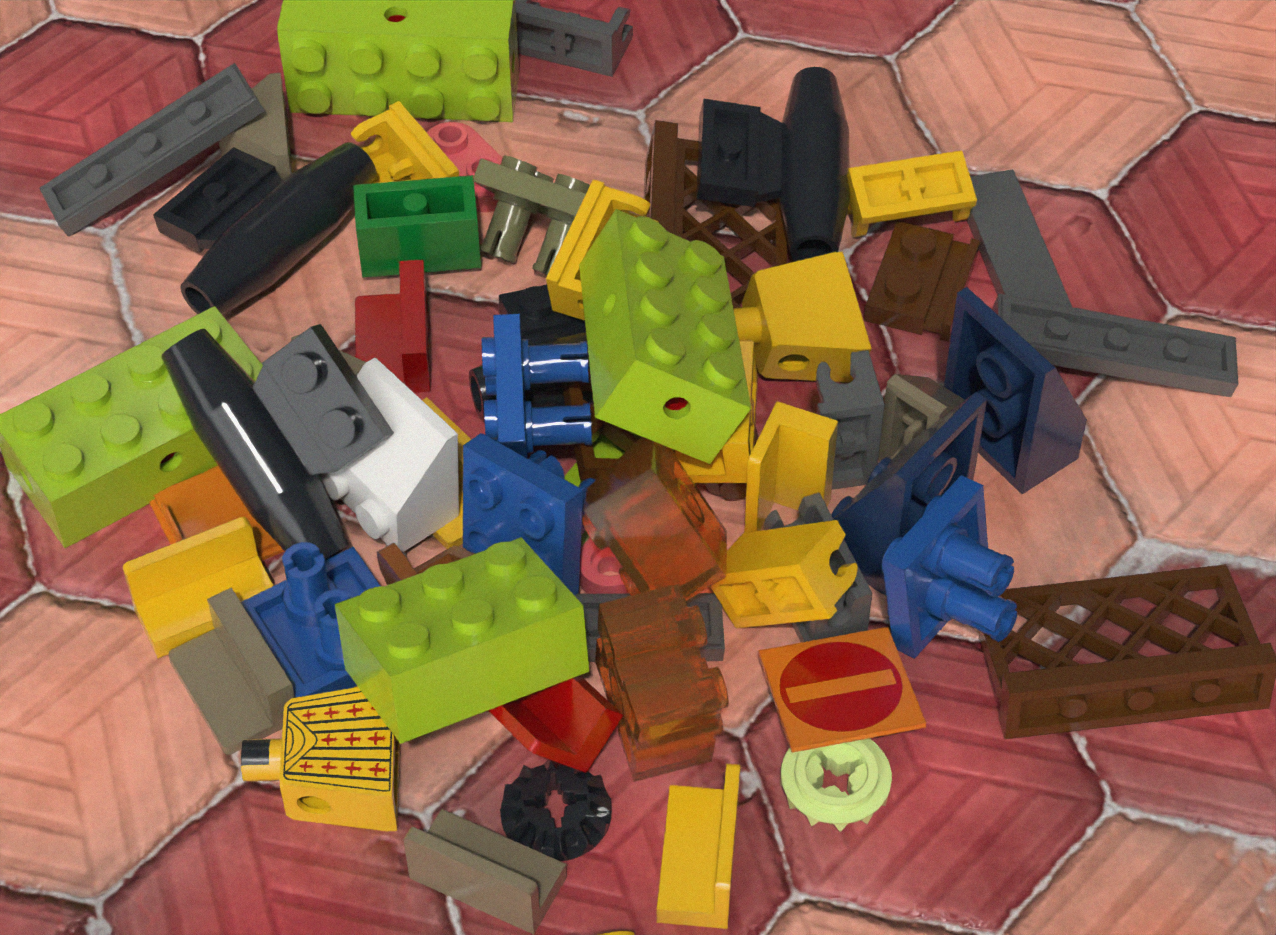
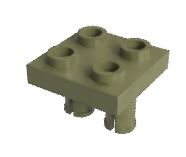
M506 155L503 156L500 165L480 158L473 182L494 194L493 199L498 201L483 244L480 245V251L515 263L516 255L531 214L537 215L540 213L546 215L547 218L551 219V222L532 269L548 275L590 185L559 173L553 183L554 179L538 172L536 166Z

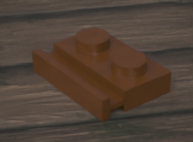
M896 221L865 306L864 321L923 335L924 330L940 333V340L949 342L957 292L968 286L978 257L980 240L971 238L970 244L953 240L954 234Z

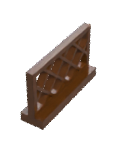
M655 120L645 159L643 197L651 205L644 216L658 221L666 231L690 242L694 240L703 241L715 248L720 255L724 256L726 269L743 284V286L731 292L733 308H742L739 304L743 301L754 272L740 260L741 258L755 250L772 267L787 264V235L779 198L755 203L754 207L772 222V224L759 232L741 216L754 208L735 204L729 206L727 203L699 199L715 214L704 222L699 223L683 208L697 200V176L685 166V160L698 162V141L678 138V123ZM727 224L744 241L728 249L711 233Z
M1227 564L1006 589L999 597L1014 601L1017 605L1015 609L1017 614L1029 619V621L1018 633L1011 630L1008 636L999 642L977 630L1000 702L998 720L1004 739L1269 709L1276 679V654L1271 643L1260 644ZM1216 589L1220 602L1212 611L1184 596L1190 591ZM1141 597L1158 605V607L1146 618L1120 604L1124 599ZM1077 604L1094 613L1084 625H1081L1056 613L1060 606ZM1173 612L1200 625V627L1191 638H1188L1161 625L1162 622ZM1107 619L1135 632L1125 646L1097 633V630ZM1042 627H1045L1070 641L1059 653H1056L1031 639ZM1212 632H1215L1238 643L1239 646L1211 649L1203 645V643ZM1149 639L1176 652V654L1146 657L1138 653V651ZM1085 647L1112 661L1079 664L1072 659ZM1019 654L1045 667V669L1010 673L1008 665Z

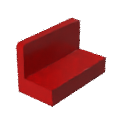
M424 260L399 261L400 293L363 295L355 298V357L365 362L377 358L413 393L431 392L428 299Z
M581 675L488 710L533 754L587 773L623 717V714Z

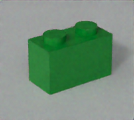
M473 175L353 185L356 234L362 278L399 275V261L424 260L425 272L481 268Z

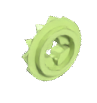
M870 738L793 753L789 748L786 752L781 766L780 786H783L787 796L789 809L797 808L805 814L811 826L820 821L834 824L841 832L849 823L861 820L868 824L873 814L881 806H886L892 783L891 767L885 753ZM822 766L826 771L830 770L837 777L846 773L850 775L847 785L848 794L845 791L841 792L835 785L825 789L821 787L824 779Z

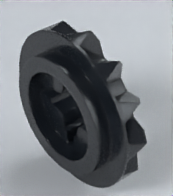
M549 759L544 765L532 769L523 765L519 777L512 784H505L500 809L502 827L509 839L558 861L575 859L597 846L604 838L610 826L612 815L611 798L605 789L601 775L594 776L588 771L585 773ZM553 790H557V793L561 795L563 803L568 804L564 809V817H561V827L555 828L554 818H550L548 809L542 808L547 806L548 796L551 795Z

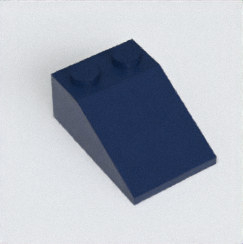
M968 287L957 292L943 387L964 400L975 392L987 398L978 453L1021 494H1024L1079 458L1087 419L1057 369Z
M977 392L912 439L893 459L890 457L883 458L872 471L867 485L854 498L851 496L843 498L831 514L833 519L839 522L846 534L844 540L867 584L885 596L886 588L882 571V559L892 541L898 537H904L923 516L929 502L935 496L943 495L961 475L974 480L987 398Z

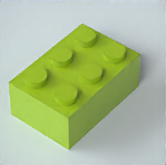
M522 537L510 542L493 544L482 552L448 564L432 566L423 573L387 586L370 588L359 596L335 604L345 670L400 744L564 682L572 677L590 672L583 604Z

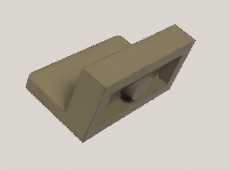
M229 588L207 599L214 629L170 650L168 653L173 669L222 751L227 755L241 750L243 740L263 739L283 728L284 704L291 698H295L292 683L232 588Z
M441 809L427 833L411 827L403 839L410 879L533 935L567 878L565 863Z

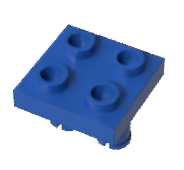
M520 314L493 315L494 337H482V365L486 395H496L497 400H484L485 435L527 459L528 453H534L533 446L592 445L590 403L572 406L532 407L531 401H526L525 391H531V384L589 383L587 341L569 344L529 345L528 339H522Z
M480 433L463 445V548L476 554L486 550L493 544L510 542L522 537L575 596L579 593L581 534L598 520L607 517L613 512L615 507L613 495L607 486L602 483L596 487L597 480L593 478L585 479L578 487L566 481L560 462L552 455L546 458L545 451L537 450L527 459Z
M962 475L943 495H937L929 502L919 521L904 537H898L892 541L882 559L891 636L897 650L914 659L946 623L952 619L967 624L989 635L998 642L1008 636L1017 619L1016 603L999 597L1009 586L1013 578L1014 567L1011 566L1014 563L1013 558L988 548L983 485Z
M310 542L294 544L282 556L286 580L242 601L241 604L292 683L295 698L353 688L357 685L345 670L335 604L359 596L370 588L379 587L380 584L354 547L325 560L323 554L320 555V550L316 545Z

